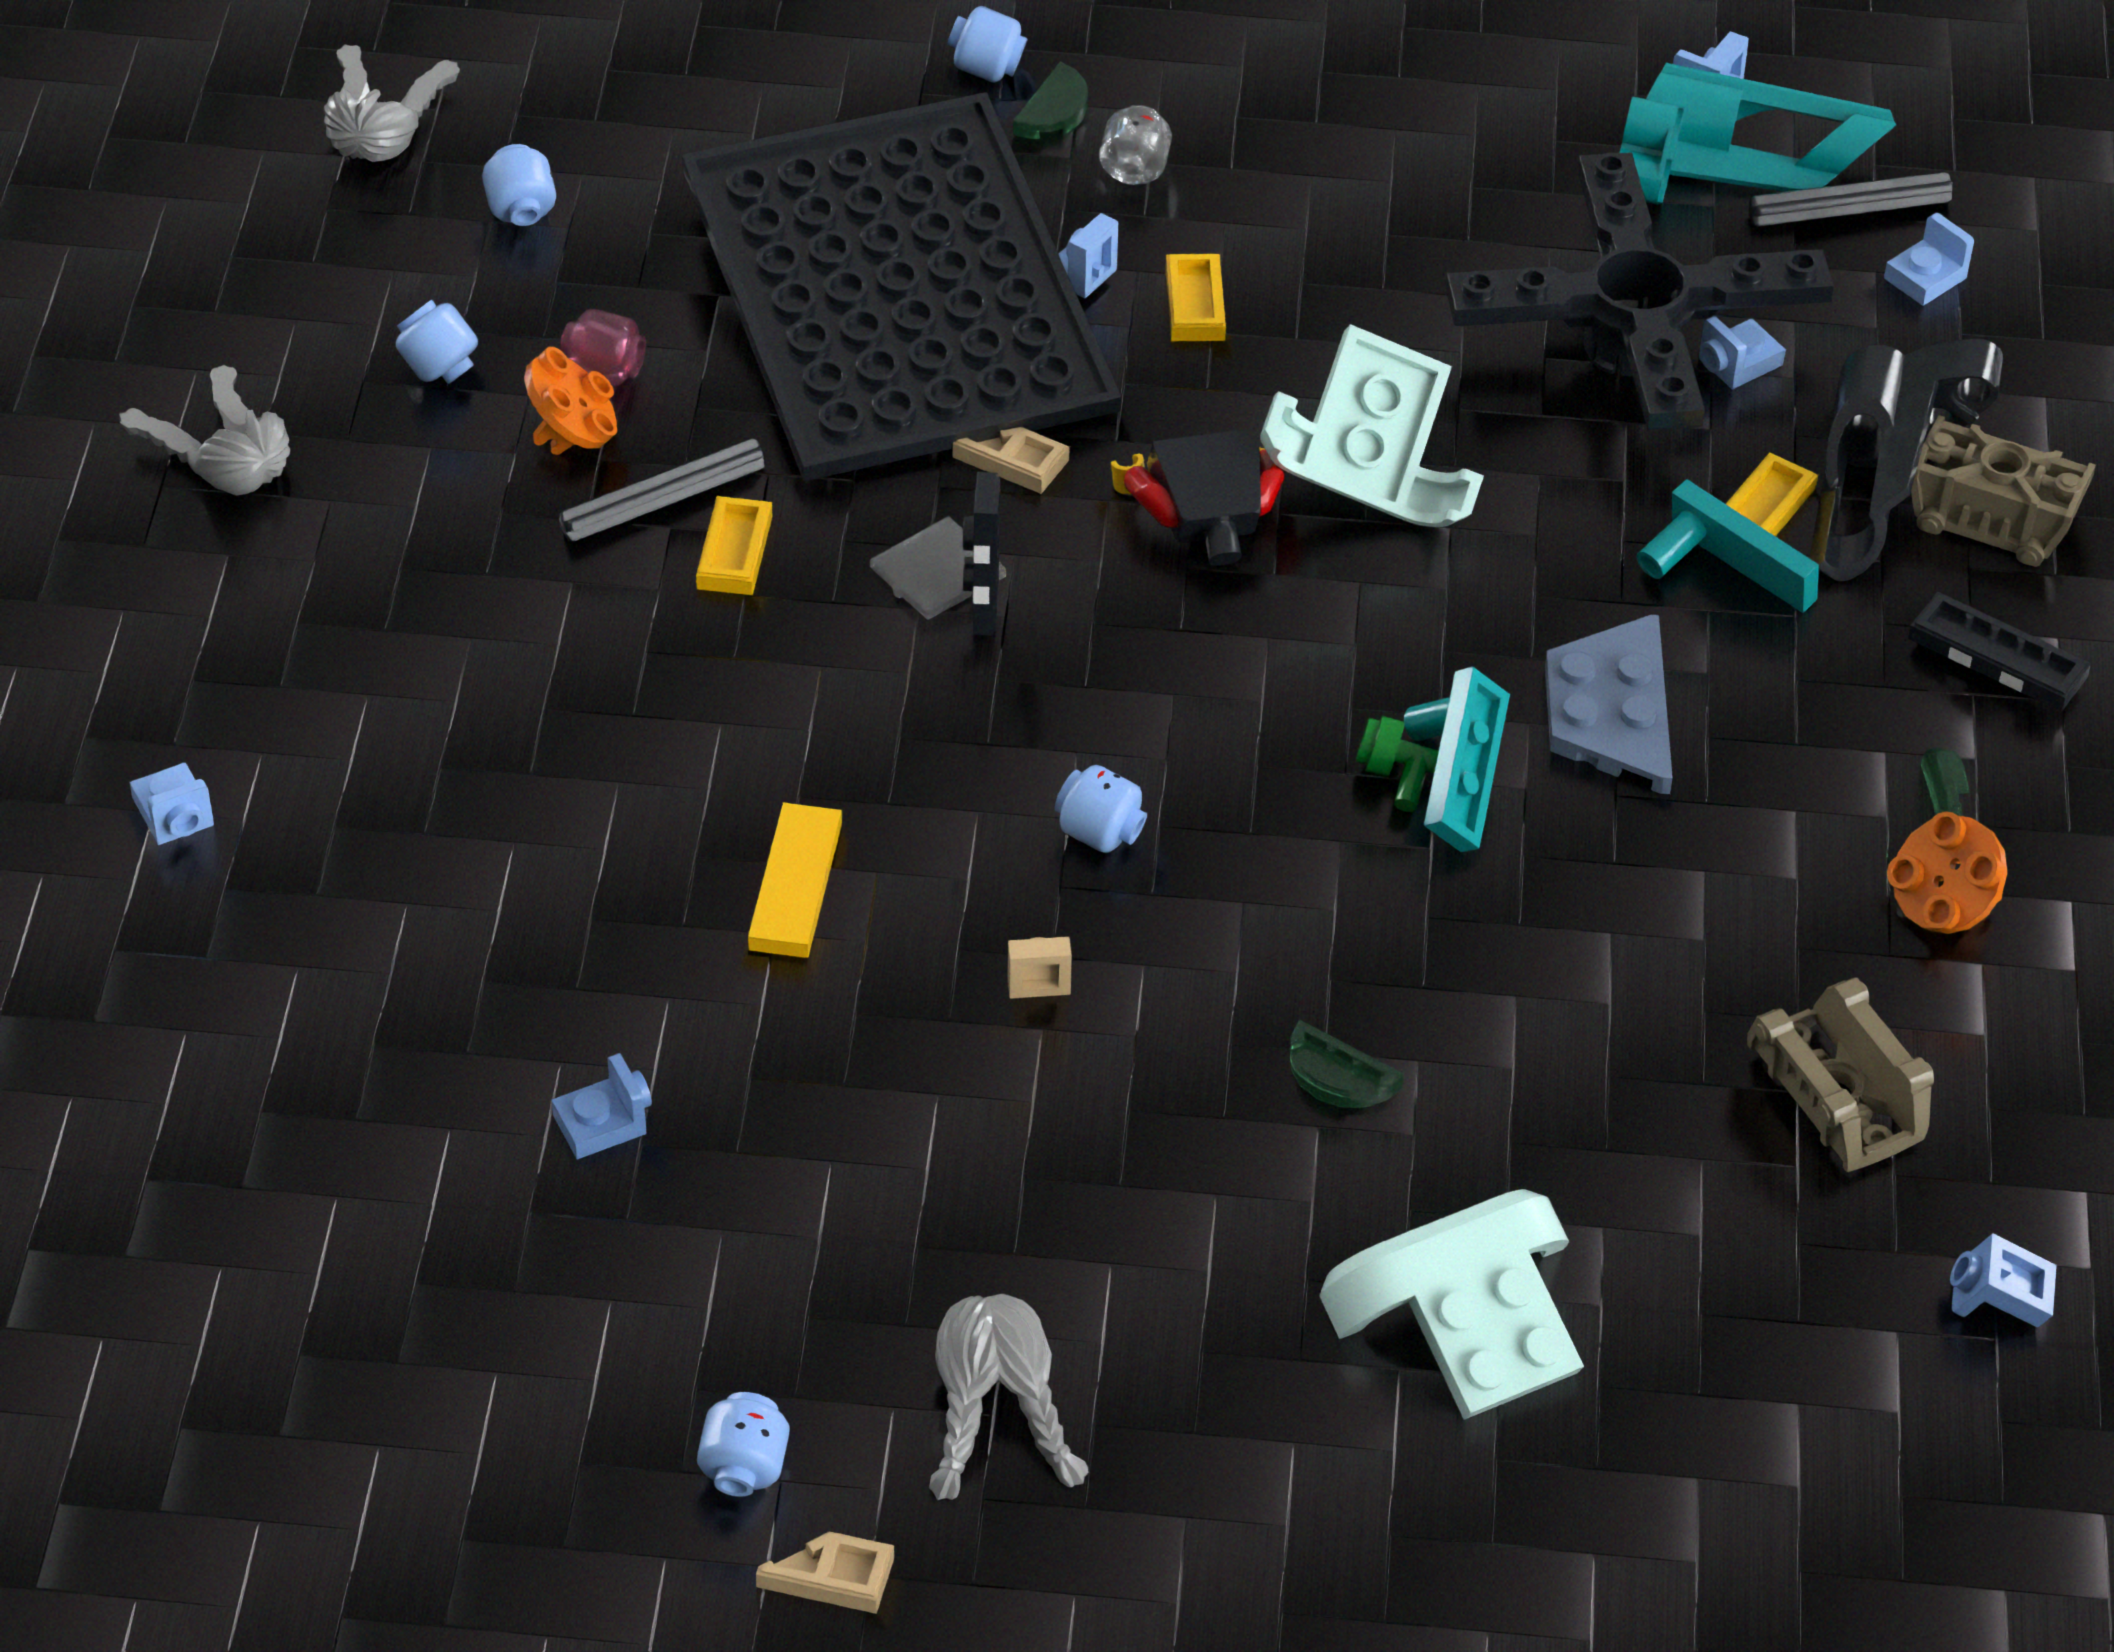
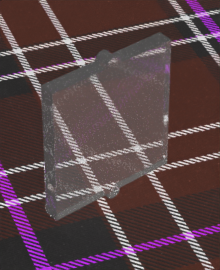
M949 516L870 559L871 568L893 588V595L898 598L903 597L927 620L973 595V591H963L964 557H974V551H963V529ZM999 562L1000 580L1006 577V568Z

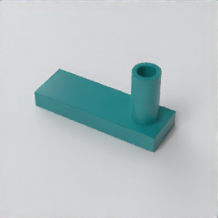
M1687 479L1672 492V522L1637 554V561L1644 572L1655 579H1660L1698 544L1802 613L1818 599L1819 564Z
M1474 667L1455 671L1450 697L1410 707L1404 715L1405 729L1413 740L1421 741L1442 735L1424 826L1460 852L1480 848L1510 698L1508 692Z

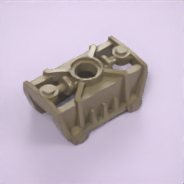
M1939 415L1923 444L1911 490L1914 515L1918 517L1916 520L1917 526L1920 530L1937 535L1942 530H1946L2016 553V558L2021 563L2034 567L2039 566L2044 558L2048 559L2067 534L2087 488L2092 481L2096 465L2089 462L2088 466L2064 459L2062 458L2063 452L2054 450V452H2042L1985 434L1980 429V426L1972 424L1970 429L1945 421V417ZM1927 460L1936 462L1938 467L1926 464Z
M1855 977L1826 988L1812 1010L1807 1009L1788 1017L1784 1010L1779 1008L1756 1017L1747 1038V1045L1750 1050L1756 1049L1768 1065L1769 1076L1772 1080L1777 1079L1781 1081L1821 1132L1820 1141L1825 1147L1831 1145L1842 1159L1843 1168L1846 1172L1881 1161L1925 1139L1930 1121L1931 1086L1934 1083L1933 1070L1930 1064L1925 1062L1922 1057L1913 1059L1868 1004V989L1863 982H1860ZM1818 1024L1835 1045V1059H1830L1823 1049H1811L1810 1027ZM1837 1082L1846 1085L1852 1094L1850 1095L1846 1089H1842ZM1873 1113L1889 1116L1894 1119L1902 1129V1132L1893 1135L1887 1127L1879 1124L1872 1125L1869 1121Z

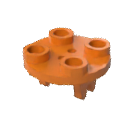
M555 347L546 348L526 366L524 382L527 393L531 400V405L536 408L539 415L543 418V421L533 433L535 445H543L547 440L553 439L550 443L551 453L559 455L574 444L586 449L601 448L617 433V420L613 405L609 400L614 395V390L609 380L600 372L590 371L588 373Z
M1946 811L1938 813L1931 820L1913 831L1899 850L1897 856L1892 859L1887 870L1888 881L1894 887L1895 899L1905 916L1928 931L1945 934L1970 929L1986 918L2002 899L2007 877L2005 850L1995 833L1973 818L1958 816ZM1961 864L1960 867L1957 870H1955V865ZM1939 881H1944L1943 885L1939 887Z

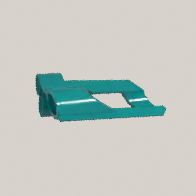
M1666 63L1646 99L1632 96L1619 153L1632 152L1645 201L1662 206L1669 175L1783 192L1824 187L1875 142L1890 132L1896 126V123L1889 109ZM1777 109L1843 123L1802 159L1731 144L1735 122L1746 116L1763 111Z

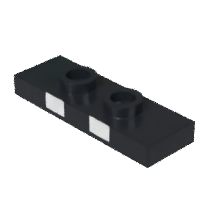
M977 472L974 516H964L963 551H974V557H964L963 591H973V635L993 636V632H996L999 602L1000 477H998V473Z
M1940 592L1934 595L1913 621L1908 639L2059 711H2063L2088 678L2091 663Z

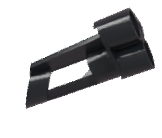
M1966 339L1926 346L1903 355L1899 350L1889 346L1871 345L1857 350L1846 359L1840 370L1826 453V467L1810 559L1819 564V573H1823L1838 582L1851 580L1865 572L1877 559L1885 543L1890 509L1910 496L1924 440L1927 438L1938 416H1944L1945 421L1959 426L1972 425L1978 420V416L1997 399L2003 366V354L1998 346L1985 339ZM1847 463L1855 467H1877L1869 517L1873 521L1864 530L1855 535L1843 536L1835 533Z

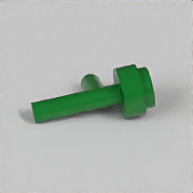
M1383 715L1380 720L1369 717L1361 739L1356 762L1366 765L1365 771L1387 778L1394 761L1404 764L1394 805L1399 810L1413 812L1417 809L1426 773L1435 772L1439 751L1402 740L1401 737L1405 725L1403 721Z

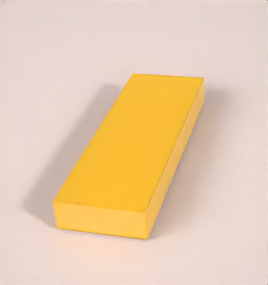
M783 803L748 935L749 950L803 958L809 957L842 825V810Z

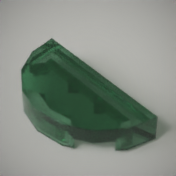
M1062 62L1056 66L1013 120V135L1029 139H1039V132H1053L1062 128V134L1070 132L1083 121L1088 110L1089 94L1086 81L1076 69Z
M1942 747L1929 748L1923 755L1921 766L1935 815L1946 811L1963 816L1962 803H1959L1958 794H1969V786L1961 757L1955 750L1947 751V749Z
M1301 1020L1298 1021L1291 1035L1290 1069L1300 1087L1317 1100L1338 1107L1365 1108L1387 1101L1403 1088V1073Z

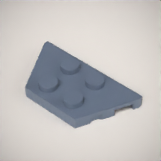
M1648 615L1547 650L1545 677L1550 751L1574 761L1589 762L1596 769L1619 777L1622 769L1653 780L1652 791L1660 794H1670L1673 777L1659 615Z

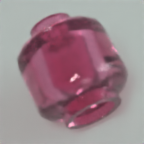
M588 309L579 317L576 323L568 322L562 335L560 350L588 373L590 371L600 372L609 380L612 386H619L628 377L635 378L638 374L645 355L646 338L639 335V328L633 319L599 309Z

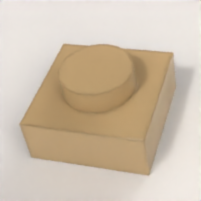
M1035 937L1025 940L1008 941V988L1010 999L1070 995L1072 955L1069 937Z

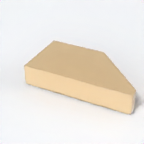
M1023 427L1001 430L1000 438L982 442L972 441L968 437L958 439L956 442H953V458L984 471L998 473V476L1042 494L1069 461V446Z
M829 1531L805 1543L806 1549L775 1564L772 1561H768L758 1566L756 1572V1587L877 1614L894 1561V1545Z

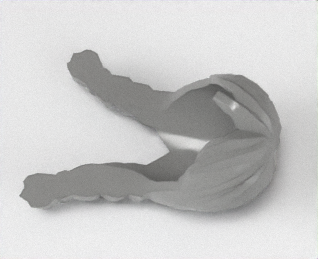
M345 44L337 50V58L340 65L344 68V85L340 92H335L334 95L329 96L328 102L324 105L326 136L331 139L332 146L338 149L344 157L350 155L352 159L358 157L376 162L399 155L409 146L415 129L418 127V118L422 116L423 110L429 109L430 101L435 99L436 90L443 89V86L456 81L460 70L457 67V62L449 60L438 62L431 70L415 80L400 103L395 101L377 102L381 93L377 89L371 92L369 90L367 73L360 60V47Z
M225 365L213 368L210 373L215 409L219 410L225 429H218L203 444L174 424L157 420L154 417H148L141 410L130 408L126 412L119 414L121 418L120 423L129 435L150 439L157 447L164 446L168 455L177 454L181 463L188 462L190 468L213 487L236 496L254 492L263 483H271L273 477L280 476L283 467L286 466V457L290 455L291 451L288 446L289 437L284 426V420L278 417L276 413L268 411L262 413L261 417L256 418L253 410H247L248 408L241 402V397L234 391L237 372L233 367Z
M1005 1294L985 1298L979 1295L971 1296L955 1303L947 1311L937 1332L935 1352L938 1371L948 1390L947 1400L949 1404L946 1414L948 1433L945 1436L943 1446L945 1457L942 1458L939 1469L931 1475L929 1489L933 1491L937 1501L944 1498L950 1500L957 1498L960 1491V1474L964 1471L965 1463L972 1454L975 1436L981 1424L980 1416L983 1411L981 1398L998 1380L1011 1392L1017 1394L1020 1409L1028 1419V1426L1035 1438V1446L1046 1458L1048 1464L1053 1467L1059 1481L1067 1487L1084 1484V1478L1089 1473L1088 1466L1084 1460L1070 1453L1068 1445L1064 1444L1063 1427L1058 1423L1057 1408L1051 1403L1052 1391L1047 1383L1052 1354L1038 1315L1023 1300Z

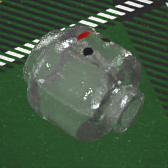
M1131 106L1114 112L1106 123L1100 147L1099 159L1102 167L1113 178L1129 185L1146 184L1156 180L1165 170L1172 140L1170 126L1155 110L1146 106Z

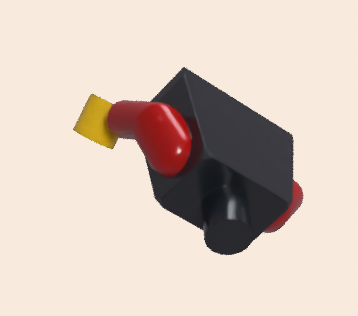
M1258 428L1153 441L1147 462L1148 470L1144 466V458L1140 453L1133 455L1132 466H1120L1116 460L1111 461L1114 489L1122 494H1132L1161 526L1171 528L1178 542L1188 543L1205 540L1209 563L1216 566L1234 563L1242 557L1238 536L1255 532L1259 517L1270 512L1284 481L1283 469L1271 460L1265 448L1259 447Z

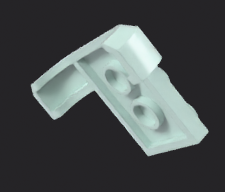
M1353 325L1344 330L1314 421L1311 422L1305 419L1296 411L1297 399L1278 391L1273 397L1260 435L1261 443L1271 460L1286 472L1402 520L1423 526L1444 527L1471 515L1484 477L1468 469H1461L1454 473H1443L1419 466L1452 366Z
M1525 1189L1502 1194L1355 1254L1329 1272L1319 1295L1339 1339L1363 1330L1376 1318L1409 1302L1464 1420L1577 1374L1584 1367L1530 1255L1540 1251L1542 1257H1546L1563 1250L1568 1245L1569 1240L1548 1197Z

